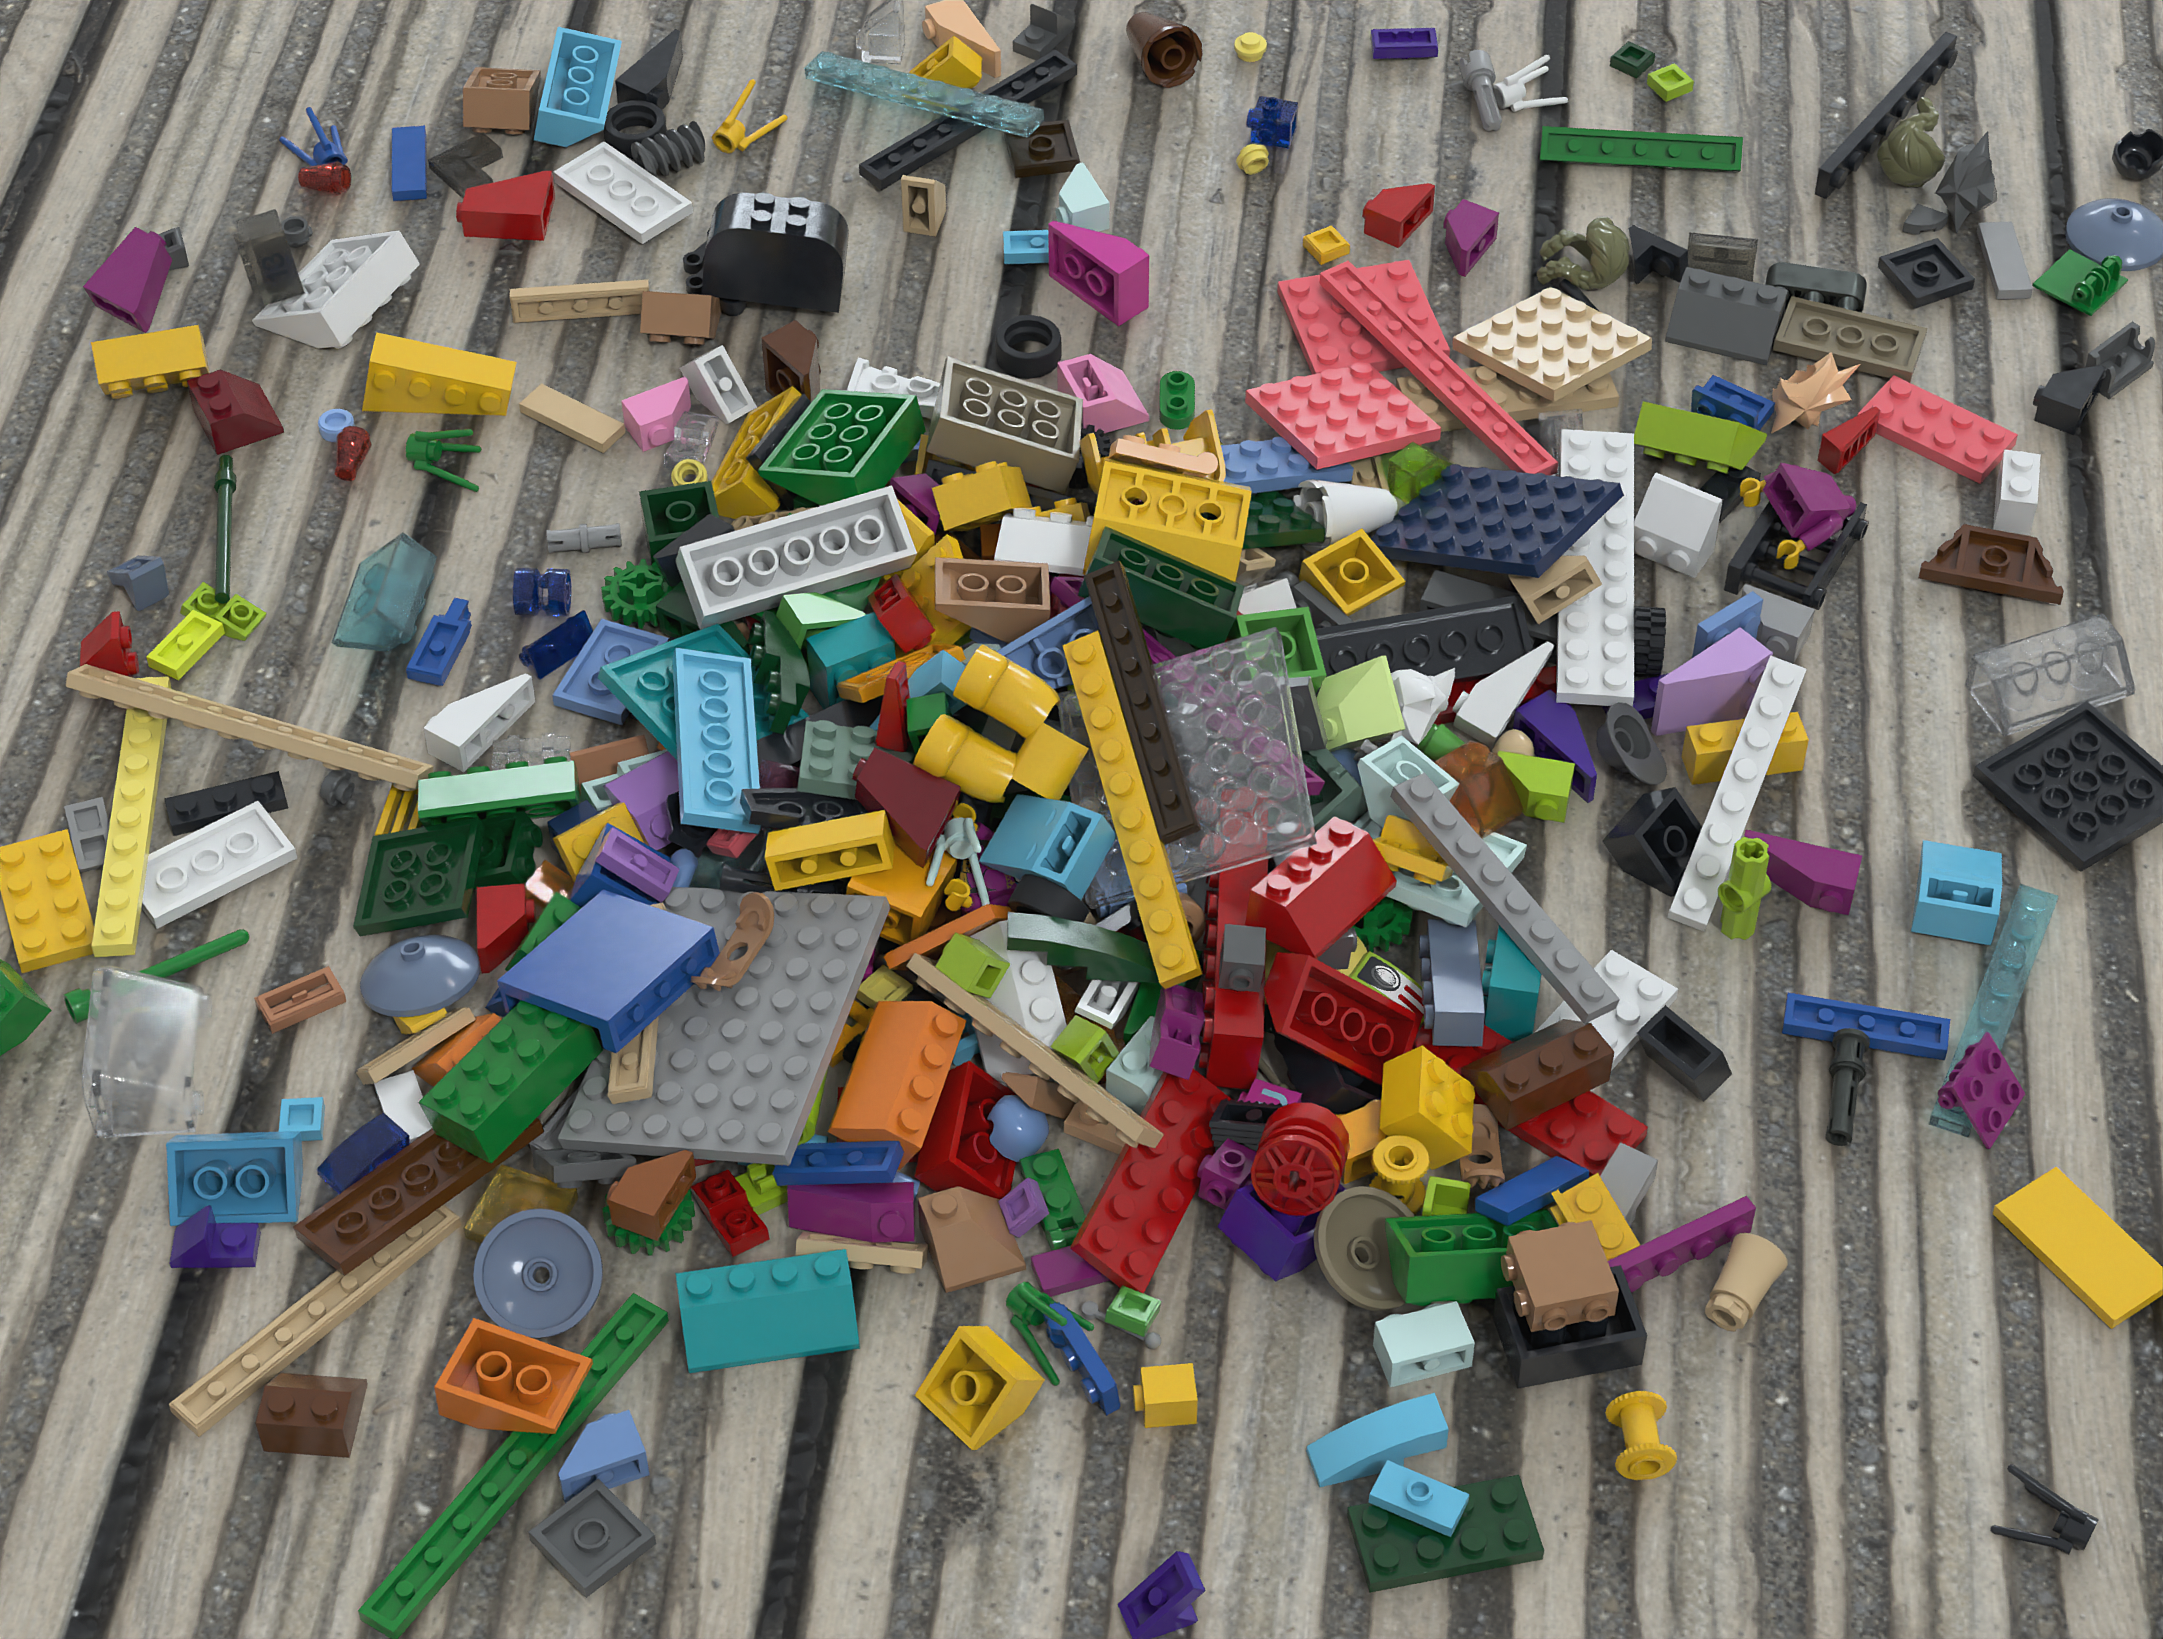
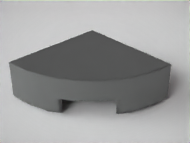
M1917 203L1905 220L1902 231L1915 235L1925 230L1934 229V232L1939 231L1947 224L1949 215Z

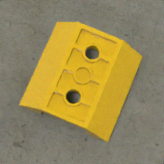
M1105 458L1082 574H1086L1106 526L1235 582L1243 548L1252 493L1251 488ZM1135 497L1142 500L1144 504L1133 505L1127 499ZM1201 513H1212L1218 519L1207 520L1201 516Z

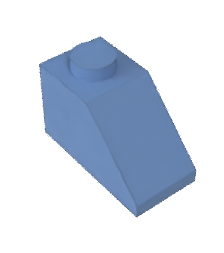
M630 1410L618 1414H606L597 1421L586 1425L558 1473L562 1497L565 1503L597 1479L608 1489L649 1475L646 1451Z

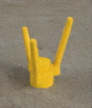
M754 79L749 81L725 121L712 136L713 143L722 152L732 153L736 148L744 151L750 143L787 120V116L782 115L748 137H745V126L736 117L756 84Z

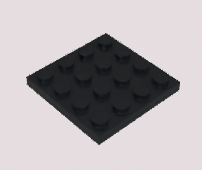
M2088 701L1982 761L1974 769V778L2080 872L2163 823V765Z

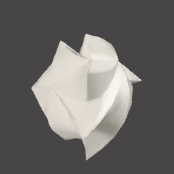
M1455 668L1436 676H1426L1412 669L1397 670L1391 673L1405 730L1380 740L1389 743L1402 735L1409 742L1419 744L1431 729L1438 714L1447 709L1448 698L1455 677Z

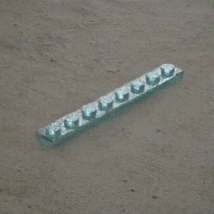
M821 51L804 67L806 79L1026 138L1045 120L1043 109L1026 103H1018L1000 98L999 96L972 91L969 88L953 86L942 81H934L916 76L915 74L889 69L885 66H877L858 59L839 56L832 52Z
M2020 884L1942 1086L1949 1081V1074L1954 1070L1957 1062L1961 1061L1964 1057L1966 1048L1969 1045L1980 1042L1986 1032L1990 1033L1999 1050H2002L2054 913L2058 895ZM1937 1098L1929 1125L1969 1138L1973 1125L1962 1107L1945 1109L1939 1105Z

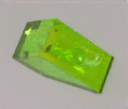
M1412 442L1389 459L1387 479L1389 491L1392 495L1408 504L1420 495L1419 492L1423 487L1433 484L1441 478V471L1447 466L1456 463L1431 448Z

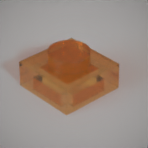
M544 860L525 884L526 896L528 899H534L535 904L543 909L555 892L567 897L573 889L574 881L572 877L547 860Z

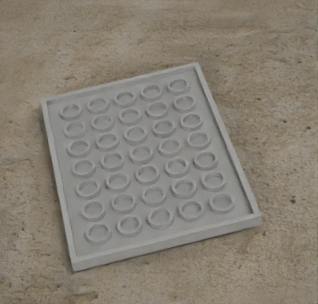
M672 887L670 894L662 903L668 912L714 927L719 951L721 952L737 927L735 922L740 916V904L743 897L753 893V891L738 893L710 888ZM763 892L773 905V929L740 981L733 985L731 989L721 986L720 991L715 990L710 985H707L706 989H700L696 984H693L659 1015L652 1097L617 1104L611 1103L607 1096L611 1051L604 1049L601 1040L600 1044L603 1051L591 1062L559 1134L558 1141L562 1148L650 1156H667L679 1151L688 1150L693 1152L694 1159L789 1166L890 910L886 896ZM748 946L737 948L730 955L729 960H737L744 956Z

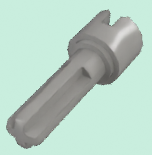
M1473 50L1469 53L1471 62L1468 63L1464 58H1461L1459 61L1463 83L1468 90L1474 93L1484 129L1488 132L1491 130L1497 131L1501 127L1502 119L1492 88L1496 80L1493 64L1487 52Z

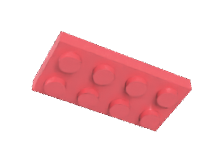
M1895 375L1858 413L1859 415L1876 406L1881 410L1876 434L1979 484L2000 463L2004 449L2011 450L2016 445L2018 434Z

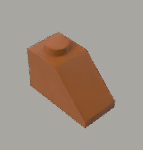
M683 1150L628 1167L619 1182L615 1181L612 1184L607 1195L606 1202L609 1205L612 1224L658 1241L696 1179L693 1152Z

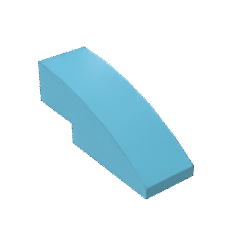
M1435 1393L1397 1403L1356 1419L1307 1446L1306 1452L1320 1488L1381 1473L1387 1460L1404 1467V1458L1444 1449L1447 1447L1449 1428Z

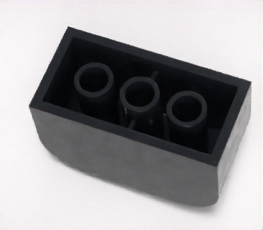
M765 192L758 194L735 193L727 196L717 204L712 215L704 256L701 295L839 313L849 239V229L845 218L832 206L821 202L809 201L803 197L784 198Z

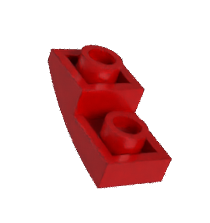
M729 1170L713 1175L691 1186L692 1193L705 1217L732 1257L770 1240L767 1226L749 1205L746 1191Z

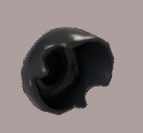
M2147 129L2144 133L2138 135L2133 134L2131 131L2128 132L2114 146L2112 160L2118 172L2125 177L2135 180L2148 179L2156 174L2163 166V136L2152 129Z

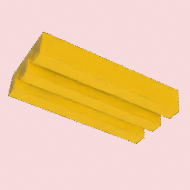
M392 783L375 836L389 833L402 793H404L391 833L403 830L414 795L418 794V789L404 791L395 788ZM418 801L408 830L422 826L418 817Z

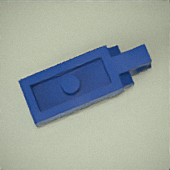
M454 597L446 615H433L406 667L408 679L439 686L444 685L470 634L472 624L469 620L471 612H469L468 600Z

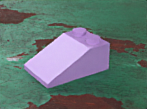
M1739 627L1673 670L1658 682L1651 732L1655 736L1686 731V726L1742 719L1749 711L1768 660L1773 655V652Z

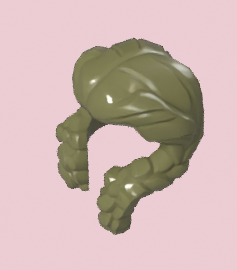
M1921 97L1917 102L1919 114L1901 121L1890 132L1888 139L1881 144L1877 153L1878 161L1889 180L1906 187H1922L1927 181L1933 179L1937 172L1941 171L1945 162V155H1943L1932 137L1923 132V130L1933 131L1939 118V112L1935 111L1936 108L1933 106L1932 101L1926 97Z
M1599 217L1591 221L1587 226L1586 237L1582 234L1563 229L1558 235L1543 243L1539 251L1543 261L1552 257L1565 246H1571L1590 261L1592 270H1582L1578 264L1572 263L1565 256L1558 261L1547 262L1545 267H1541L1537 271V279L1544 285L1552 279L1564 277L1571 284L1583 290L1605 288L1619 279L1626 271L1629 264L1628 254L1630 250L1628 237L1619 227L1614 225L1609 217Z

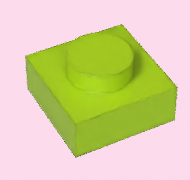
M1675 63L1648 74L1647 85L1666 102L1693 91L1694 80Z

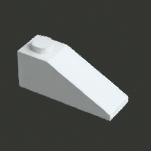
M1550 642L1542 644L1476 683L1470 694L1463 691L1452 711L1457 713L1453 726L1488 747L1493 748L1514 715L1515 710L1519 707L1548 661L1554 645Z
M525 673L448 704L437 716H433L424 727L428 754L465 772L535 703L532 676Z
M1092 980L1076 1006L1075 1012L1112 1029L1129 1010L1137 996L1141 982Z

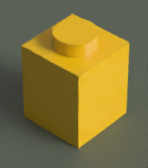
M1193 1363L1141 1367L1140 1385H1133V1403L1135 1412L1143 1411L1145 1428L1197 1424L1198 1399Z

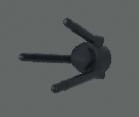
M2008 1465V1472L2023 1482L2027 1491L2060 1512L2053 1531L2059 1533L2060 1536L2055 1538L1998 1525L1991 1526V1532L2012 1539L2053 1547L2068 1555L2073 1546L2084 1551L2099 1519L2073 1506L2015 1465Z

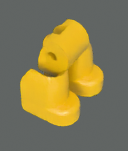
M1212 409L1205 410L1192 420L1183 436L1184 441L1172 443L1171 445L1180 447V453L1198 456L1203 452L1213 453L1218 460V466L1206 478L1224 482L1226 477L1225 462ZM1167 428L1159 429L1152 435L1153 440L1146 441L1144 432L1135 435L1143 438L1146 445L1158 447L1159 444H1171ZM1089 433L1079 443L1088 483L1091 490L1098 495L1104 459L1109 458V456L1100 458L1095 434ZM1135 497L1127 499L1133 505L1144 504L1142 500Z
M984 644L981 645L962 672L954 689L953 696L1016 731L1025 738L1018 753L1009 751L953 717L942 714L923 740L913 765L933 776L941 777L961 786L960 791L971 797L990 803H1004L1005 797H1003V793L1011 779L1047 799L1060 800L1089 748L1044 723L1053 706H1058L1061 703L1057 692L1050 685Z

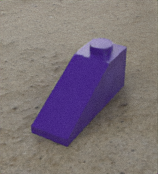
M1550 689L1515 710L1513 729L1522 731L1531 739L1536 757L1575 763L1572 790L1587 803L1593 801L1597 772L1576 712L1569 703H1556V694Z

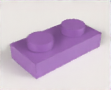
M614 827L604 837L594 860L661 903L670 894L679 872V868Z

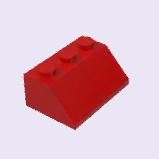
M967 1061L949 1070L920 1149L915 1178L936 1192L954 1187H962L1001 1200L1011 1191L1016 1161L1004 1157L991 1144L989 1138L993 1132L994 1124L993 1121H988L987 1118L993 1106L1002 1097L1017 1094L971 1061Z

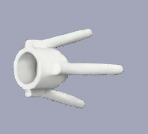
M1544 55L1517 73L1505 77L1504 81L1492 86L1497 105L1500 109L1511 107V110L1516 112L1524 108L1551 106L1568 102L1567 97L1522 101V98L1526 96L1524 84L1548 72L1549 68L1547 66H1543L1540 69L1537 68L1549 61L1550 56Z

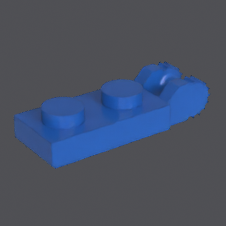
M1060 1302L1050 1303L1049 1306L1066 1318L1067 1324L1066 1326H1060L1043 1314L1045 1324H1047L1048 1338H1050L1054 1348L1060 1349L1069 1370L1073 1372L1078 1369L1083 1377L1080 1383L1087 1399L1091 1404L1098 1401L1106 1416L1120 1409L1117 1384L1082 1328L1064 1304H1060Z

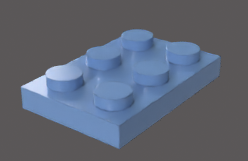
M601 619L553 693L554 706L623 725L630 711L598 679L601 666L666 643L669 638Z

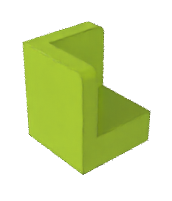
M1429 1176L1422 1216L1467 1214L1471 1184Z

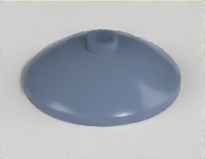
M2118 198L2098 199L2078 207L2068 218L2065 236L2071 249L2100 265L2105 257L2116 255L2122 260L2121 271H2136L2156 264L2163 257V221L2153 211L2139 203Z
M446 935L412 937L386 948L370 962L362 974L360 990L368 1007L380 1014L393 1017L420 1016L445 1008L467 994L479 977L480 962L473 947L457 938Z
M549 1209L520 1211L499 1222L481 1243L474 1264V1286L482 1308L500 1327L530 1338L556 1336L579 1324L595 1305L603 1281L601 1254L591 1234L584 1226L570 1216ZM547 1268L550 1273L548 1281L542 1284L538 1283L535 1279L537 1270Z

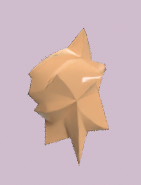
M1830 352L1814 365H1807V371L1796 370L1788 380L1780 378L1777 388H1773L1772 392L1776 416L1771 433L1778 431L1794 420L1807 430L1812 424L1818 426L1822 411L1852 400L1843 384L1861 364L1838 372L1832 352Z

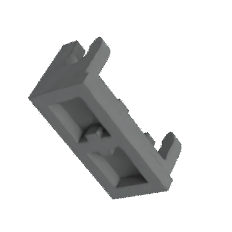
M2133 321L2088 353L2085 368L2096 365L2106 367L2099 393L2107 399H2111L2153 367L2152 356L2155 349V340L2153 337H2150L2146 340L2145 346H2142L2138 341L2140 326Z

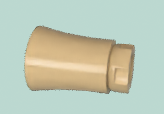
M1750 1233L1737 1234L1733 1238L1721 1274L1710 1293V1300L1705 1307L1707 1317L1720 1328L1727 1331L1735 1332L1736 1329H1743L1747 1320L1752 1318L1772 1284L1787 1268L1788 1262L1784 1253L1776 1245L1763 1237Z

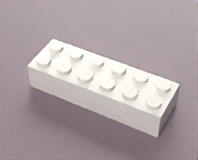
M891 485L681 546L676 558V564L701 630L717 623L722 624L779 607L783 595L810 592L823 594L910 568L917 552Z

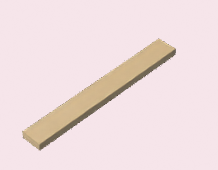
M443 1205L344 1276L336 1270L169 1403L171 1413L198 1437L203 1435L461 1226L460 1217L446 1205Z

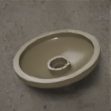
M1367 1186L1353 1187L1335 1195L1334 1200L1320 1212L1314 1230V1247L1323 1274L1342 1297L1354 1305L1367 1310L1389 1311L1399 1308L1406 1303L1393 1284L1385 1232V1218L1415 1216L1395 1196L1381 1189Z

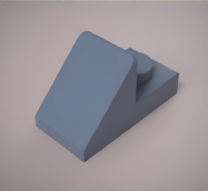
M138 555L107 571L113 585L125 587L137 611H141L166 598L169 594L165 567L161 557Z

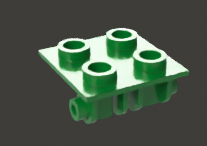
M2069 249L2032 286L2092 316L2128 282V279L2120 275L2122 260L2119 256H2107L2100 265Z

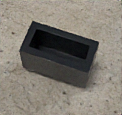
M1666 1005L1637 1032L1646 1055L1702 1102L1732 1075L1724 1053Z

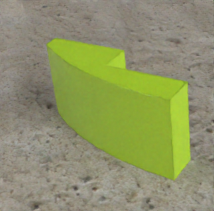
M202 582L182 604L180 614L185 617L192 610H195L223 623L224 636L245 641L267 614L238 594H235L225 604L216 602L215 589L205 582Z

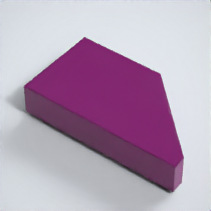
M1071 1246L1031 1256V1266L1041 1293L1045 1292L1050 1297L1111 1280L1070 1249Z

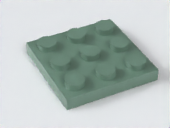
M826 720L806 721L797 791L857 800L855 798L857 782L852 780V776L860 759L868 760L875 747L913 764L916 755L912 743L906 752H898L877 746V743H875L877 731L870 727L856 726L852 728L839 726Z

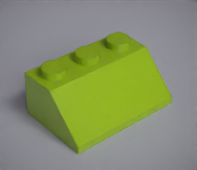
M1643 401L1634 433V444L1644 447L1643 454L1664 459L1665 453L1676 455L1674 460L1676 462L1695 466L1697 460L1708 462L1707 469L1727 474L1729 467L1743 470L1766 441L1767 434L1739 422Z

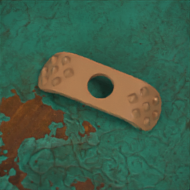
M753 892L743 897L740 904V916L735 922L737 926L712 966L705 967L700 977L691 976V983H695L700 989H706L707 985H710L715 990L720 991L721 986L731 989L733 985L740 981L773 929V905L763 893ZM748 946L744 956L737 960H729L730 955L737 948Z
M1474 1104L1472 1153L1459 1158L1461 1181L1470 1183L1471 1188L1476 1183H1479L1482 1189L1488 1183L1492 1188H1495L1500 1183H1505L1499 1145L1498 1120L1486 1105ZM1473 1155H1485L1491 1161L1485 1164H1478L1470 1161L1468 1158Z

